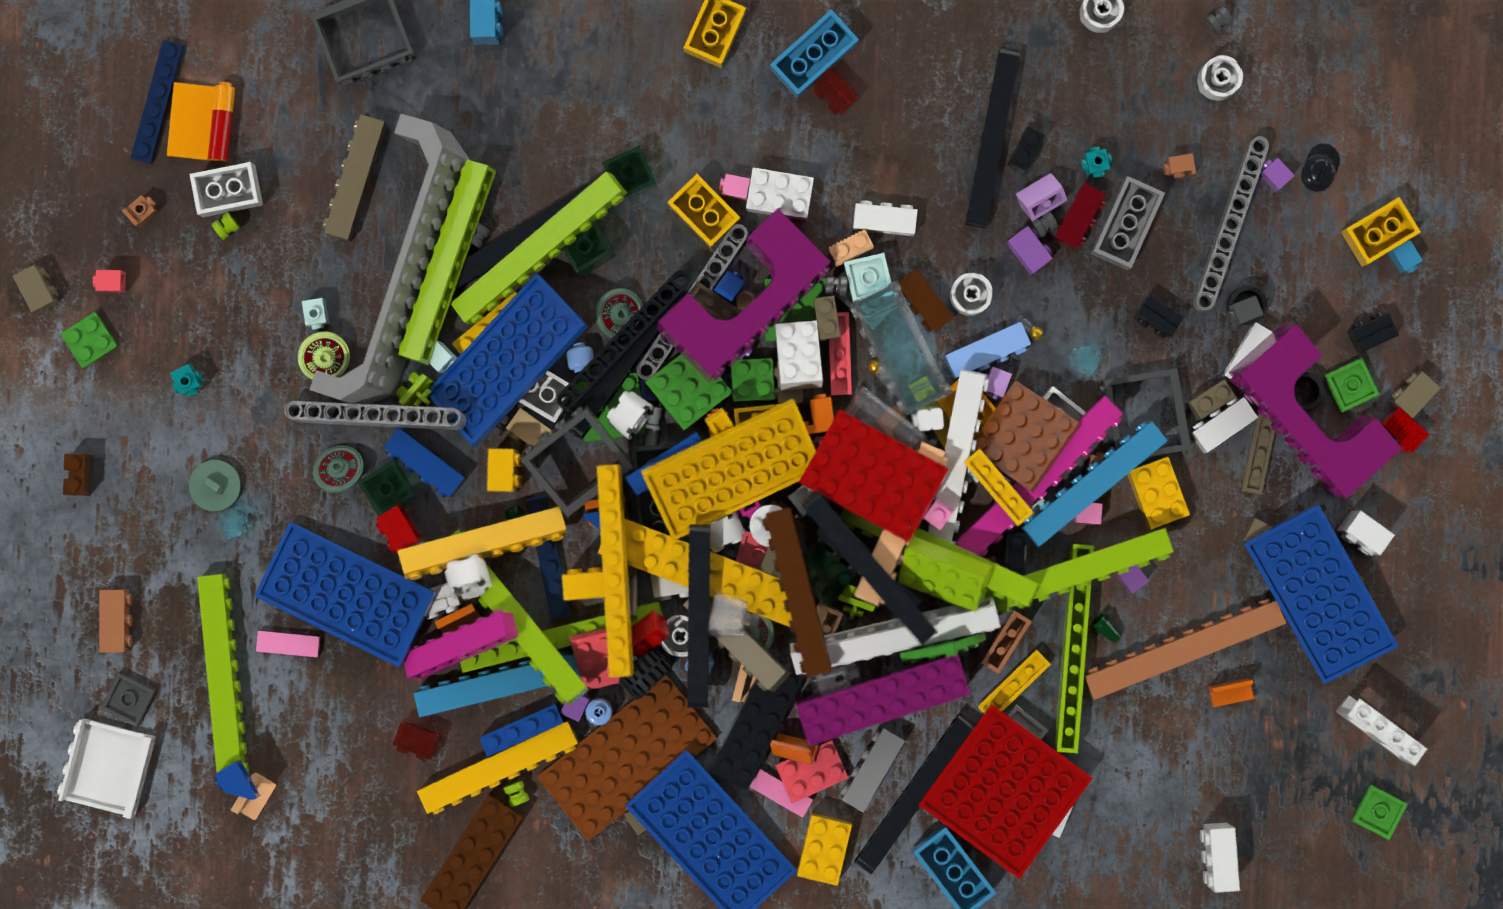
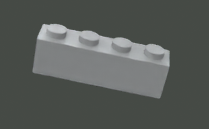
M884 727L881 730L877 729L871 739L874 741L870 748L866 747L861 756L863 759L861 765L854 767L850 775L853 777L849 784L845 783L840 792L843 795L841 797L842 801L863 813L905 742L903 738Z

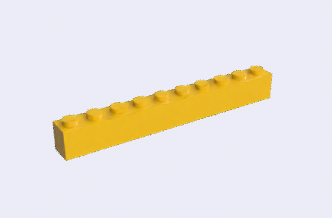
M597 466L609 677L634 675L622 466Z

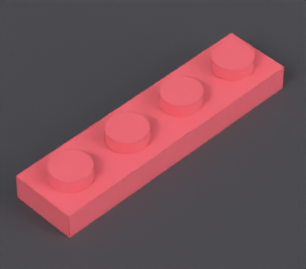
M837 312L841 337L829 340L831 395H852L849 312Z

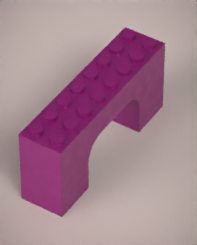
M779 209L748 236L746 247L767 267L771 275V284L750 305L731 320H718L713 318L688 293L658 322L657 330L708 382L712 379L718 380L724 374L725 367L727 365L731 367L739 359L740 352L744 351L746 353L754 345L753 343L757 336L762 338L768 332L770 324L773 323L775 325L783 317L784 310L788 309L790 311L798 303L799 296L801 294L806 296L812 290L814 282L817 281L819 283L829 271L830 261Z
M1283 323L1228 373L1232 376L1231 381L1238 388L1241 387L1246 392L1244 394L1245 398L1250 403L1254 402L1257 405L1258 413L1264 419H1269L1272 423L1270 425L1277 434L1281 433L1285 438L1283 442L1291 450L1294 449L1298 453L1296 456L1298 460L1311 468L1309 471L1316 480L1320 479L1323 482V489L1329 495L1333 494L1336 497L1347 499L1402 448L1377 418L1361 415L1336 438L1329 439L1297 403L1294 395L1297 379L1323 355L1297 324Z
M957 654L950 657H945L944 655L933 660L923 659V661L913 663V666L842 689H835L833 687L796 699L795 702L808 744L811 746L971 694Z

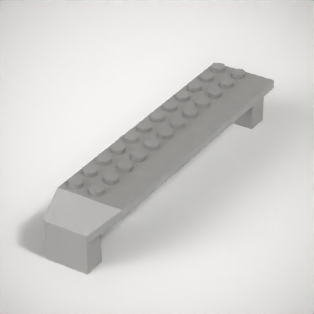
M400 114L394 134L420 145L429 166L364 363L340 378L316 370L310 386L311 391L351 404H371L395 396L407 358L398 355L399 345L404 339L406 325L411 319L414 303L418 299L420 286L424 282L427 273V266L434 254V246L438 242L441 226L447 217L448 206L453 200L454 189L461 177V169L465 165L466 160H470L451 132L432 122Z

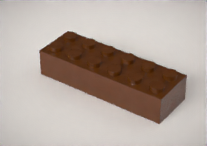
M490 792L420 901L432 909H465L525 814L514 807H510L508 803Z

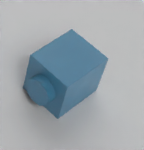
M1411 240L1402 243L1388 252L1399 273L1407 271L1409 274L1418 269L1417 264L1423 261Z

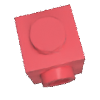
M96 270V275H93L95 291L125 293L126 272L121 270Z

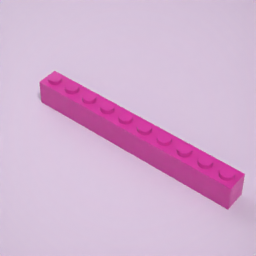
M1104 395L1078 420L1081 426L1035 491L1031 492L1018 482H1015L1012 487L1032 509L1031 504L1036 499L1040 501L1048 493L1046 489L1051 484L1053 486L1057 485L1062 480L1060 475L1065 470L1070 472L1077 465L1076 460L1081 455L1085 457L1092 450L1090 446L1095 441L1099 443L1107 435L1105 431L1110 426L1114 428L1121 422L1122 418L1120 416L1123 413ZM996 501L956 543L961 548L983 557L988 552L986 548L991 543L997 544L1003 537L1001 533L1006 528L1011 530L1016 524Z

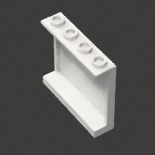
M85 718L79 720L73 729V734L75 735L74 742H71L68 748L70 757L68 763L66 762L63 768V775L65 776L63 783L61 782L58 787L57 794L60 795L58 801L67 800L122 814L124 818L128 819L136 817L156 736Z

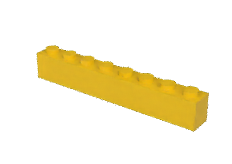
M555 507L398 550L405 579L416 580L424 574L430 573L434 575L441 573L442 569H446L447 563L451 561L459 562L466 560L471 555H479L480 559L490 556L492 558L500 557L504 552H518L526 546L536 547L548 540H561L567 535L561 509Z
M567 720L556 727L419 789L417 793L426 813L433 812L435 815L444 811L445 805L451 803L452 806L463 802V797L469 794L471 797L482 793V788L488 785L491 789L500 785V780L503 778L513 779L519 776V771L525 768L527 771L538 767V762L544 759L546 762L557 758V753L563 750L565 754L575 750V745L579 743V740L570 721Z

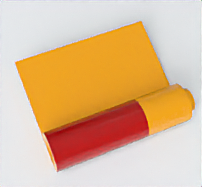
M174 82L167 156L228 162L236 89L232 87V83L219 82V85L212 87Z

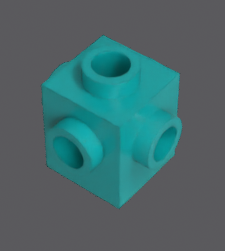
M1100 147L1088 149V153H1085L1082 156L1083 159H1081L1083 171H1086L1087 176L1093 175L1094 178L1105 176V172H1108L1112 165L1110 153L1107 154L1106 149L1100 150ZM1095 158H1100L1101 164H1096Z
M187 364L170 373L174 381L172 386L177 394L180 393L182 396L188 395V397H192L200 393L199 389L204 387L202 384L204 379L200 371H196L191 364Z

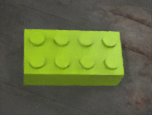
M914 537L906 547L898 583L976 612L984 601L992 565Z

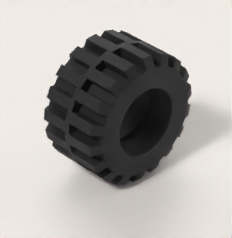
M655 646L633 664L634 675L621 676L619 683L635 700L641 699L672 669L673 663Z

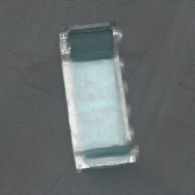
M898 280L853 301V307L850 310L855 320L858 319L861 325L858 329L862 338H867L870 346L867 348L872 358L876 357L879 365H877L879 373L882 377L886 376L889 382L886 384L890 395L895 394L898 400L896 404L900 412H905L908 415L953 392L941 374L905 301V296L901 292L902 288Z

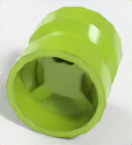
M226 212L221 220H216L211 224L223 240L228 238L232 231L236 232L240 229L239 224L229 212Z
M523 780L503 787L505 794L510 798L508 801L510 807L530 800L528 793L524 791L525 785Z

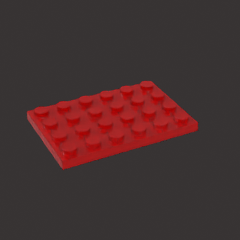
M839 409L799 483L813 491H817L827 499L909 543L950 469Z

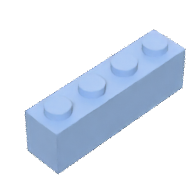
M1019 322L949 353L944 358L955 379L960 376L961 369L969 371L978 369L981 372L990 368L989 363L995 360L999 364L1008 360V355L1013 352L1019 355L1028 351L1027 346L1031 345L1022 323Z

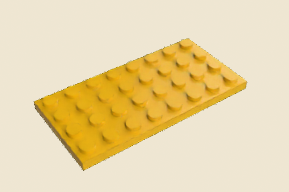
M791 399L641 470V473L674 541L689 534V524H710L798 482L816 450L797 405Z

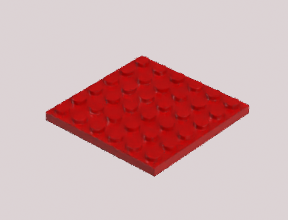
M990 704L918 805L1020 879L1093 778L1001 710Z

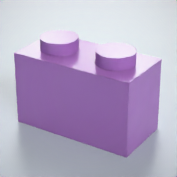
M1027 226L1008 240L1006 244L1028 273L1032 275L1053 258L1050 256L1052 252L1046 244L1042 245L1038 240L1040 236L1034 228L1030 229Z

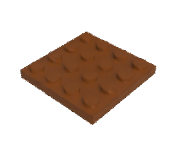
M1015 381L974 440L977 442L974 453L981 449L997 469L1031 492H1034L1079 429L1081 423Z

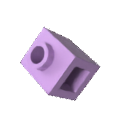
M991 367L989 374H986L985 379L989 380L985 396L995 400L998 397H1004L1012 374Z

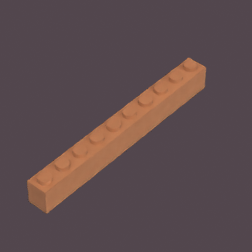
M1266 598L1259 601V605L1251 608V605L1239 609L1240 613L1236 615L1229 613L1221 616V620L1218 622L1208 621L1201 624L1202 628L1194 631L1193 628L1182 632L1183 636L1178 638L1174 636L1162 640L1163 644L1158 646L1155 643L1143 648L1144 651L1140 653L1133 651L1125 654V659L1117 661V659L1110 660L1105 663V667L1100 669L1097 666L1086 670L1087 674L1084 675V681L1090 697L1093 700L1282 626L1286 624V621L1276 600Z

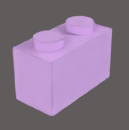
M1051 173L1016 193L1020 207L1031 221L1067 201L1063 187Z

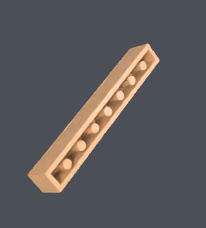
M922 442L918 452L946 466L948 458H945L946 452ZM883 530L872 556L895 581L897 577L895 570L898 565H902L903 552L909 543ZM862 577L855 596L880 607L881 603L885 604Z

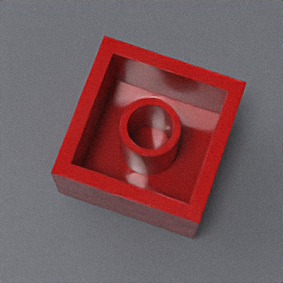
M395 506L376 518L378 522L376 527L382 535L385 534L389 541L386 543L392 553L396 552L398 554V550L416 546L424 541L403 506Z

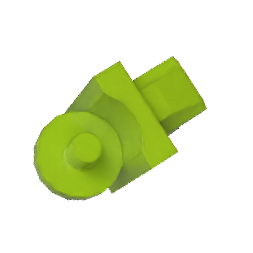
M414 371L408 379L413 383L408 390L402 386L395 392L400 399L398 402L403 406L416 405L419 407L423 402L429 405L431 401L427 397L431 393L429 388L434 382L426 375H421Z
M846 584L842 594L839 593L837 599L853 605L852 607L844 605L843 611L850 613L848 619L853 620L854 615L863 616L864 612L857 610V606L873 612L875 605L862 599L861 601L855 599L854 595L857 587Z

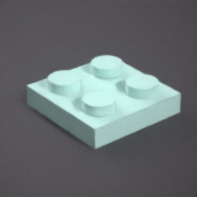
M884 253L844 262L853 303L894 293Z

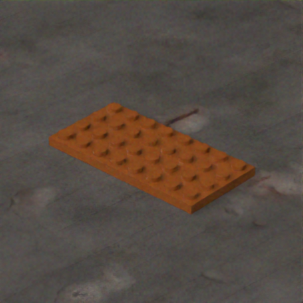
M666 674L641 699H633L613 715L606 724L599 726L579 742L575 750L564 754L540 773L537 778L584 838L589 841L627 811L625 804L685 749L695 757L713 743L717 737L694 708H687V699Z

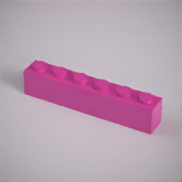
M504 610L494 611L491 613L492 616L478 618L471 625H462L455 632H446L439 639H430L423 646L410 648L404 661L407 678L422 679L518 638L513 613H507Z

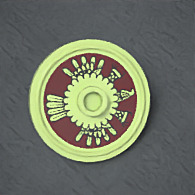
M317 332L310 335L302 342L298 350L299 366L302 372L312 380L316 370L339 377L347 369L350 360V352L346 342L340 336L331 332Z

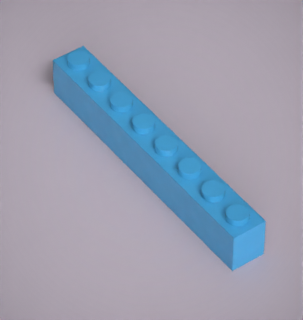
M1152 421L1148 423L1142 422L1135 428L1137 432L1131 437L1129 434L1119 441L1121 445L1117 449H1109L1103 455L1105 459L1100 463L1097 461L1092 463L1087 468L1088 473L1084 476L1079 474L1071 481L1073 484L1068 489L1062 488L1055 494L1057 498L1051 503L1049 500L1039 507L1041 511L1034 516L1032 514L1023 521L1025 524L1021 528L1036 546H1041L1168 441Z
M571 651L559 653L577 676L581 678L574 654H571ZM530 660L518 663L519 667L512 669L510 665L498 668L499 672L491 673L490 670L479 672V677L475 678L466 675L459 677L458 682L451 683L450 680L438 682V687L431 688L430 685L421 686L413 694L418 715L423 717L547 687L546 683L542 680V677L545 675L541 670L536 672L529 664Z

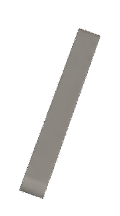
M1258 136L1251 140L1243 155L1193 299L1194 308L1200 312L1210 310L1216 302L1269 149V143L1264 137ZM1254 142L1262 145L1261 152H1257L1254 149ZM1248 161L1255 164V171L1248 170ZM1241 181L1248 183L1249 189L1247 191L1241 189ZM1234 200H1239L1242 203L1241 210L1234 208ZM1228 219L1235 222L1233 230L1227 227L1226 222ZM1222 238L1226 239L1229 243L1227 249H1223L1220 246ZM1214 258H1219L1222 261L1221 268H1216L1213 265ZM1208 277L1215 280L1214 288H1210L1206 284ZM1202 296L1208 299L1207 307L1200 305L1199 300Z
M736 224L729 230L688 293L691 292L697 281L701 282L703 280L710 283V290H714L748 238V231L745 226ZM737 229L742 230L745 234L740 240L733 237V232ZM726 246L733 249V253L729 257H725L721 253V250ZM714 263L722 267L718 274L710 271V266ZM661 333L638 365L637 373L643 380H648L654 376L674 349L670 342L664 340V336ZM657 348L664 351V356L661 359L653 357V351ZM646 365L651 366L653 369L652 374L648 377L641 374L642 367Z
M291 401L285 406V415L299 423L460 430L464 428L467 422L465 414L454 408ZM299 407L300 412L295 416L294 412ZM319 408L318 416L314 417V411ZM339 409V415L334 418V411ZM358 410V417L353 419V413ZM378 411V417L373 420V413ZM398 412V418L393 421L392 415ZM418 413L417 420L412 422L413 414ZM438 414L437 421L432 423V416ZM457 414L458 420L456 423L452 424L451 419L454 415Z

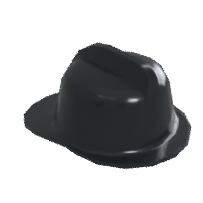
M1319 144L1309 152L1301 173L1302 182L1309 190L1315 192L1324 191L1332 184L1340 163L1339 153L1334 147L1329 144Z

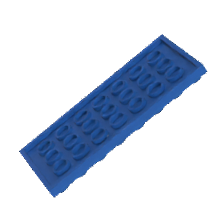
M536 273L429 388L431 391L429 397L437 407L454 408L465 414L467 418L466 425L458 431L476 448L586 330L588 325L544 278ZM457 414L452 417V419H451V423H452V424H454V423L457 422V420H458V415H457Z
M1319 503L1244 542L1245 547L1323 684L1399 647Z
M289 522L254 596L401 668L437 592L415 581L405 579L404 576L304 527Z
M687 749L625 804V807L720 909H756L798 871Z

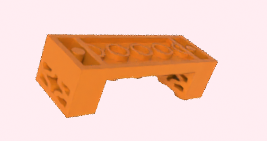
M826 394L814 395L813 400L809 401L812 425H809V421L804 422L809 435L827 432L834 420L831 397L826 398ZM720 409L711 410V414H707V417L711 416ZM709 427V433L711 438L715 435Z

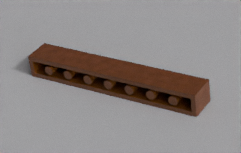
M790 507L766 513L763 524L765 530L770 532L771 539H768L770 550L775 551L776 559L773 560L776 572L780 571L781 579L778 580L781 592L785 591L787 600H784L786 612L791 614L792 620L789 621L792 633H796L795 649L802 656L803 661L799 662L802 674L806 673L807 678L832 672L833 669L792 509Z

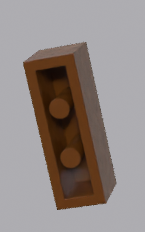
M917 268L896 284L898 288L896 289L897 294L902 300L906 298L911 304L908 306L915 316L919 315L923 320L921 325L927 332L931 331L934 334L954 318Z

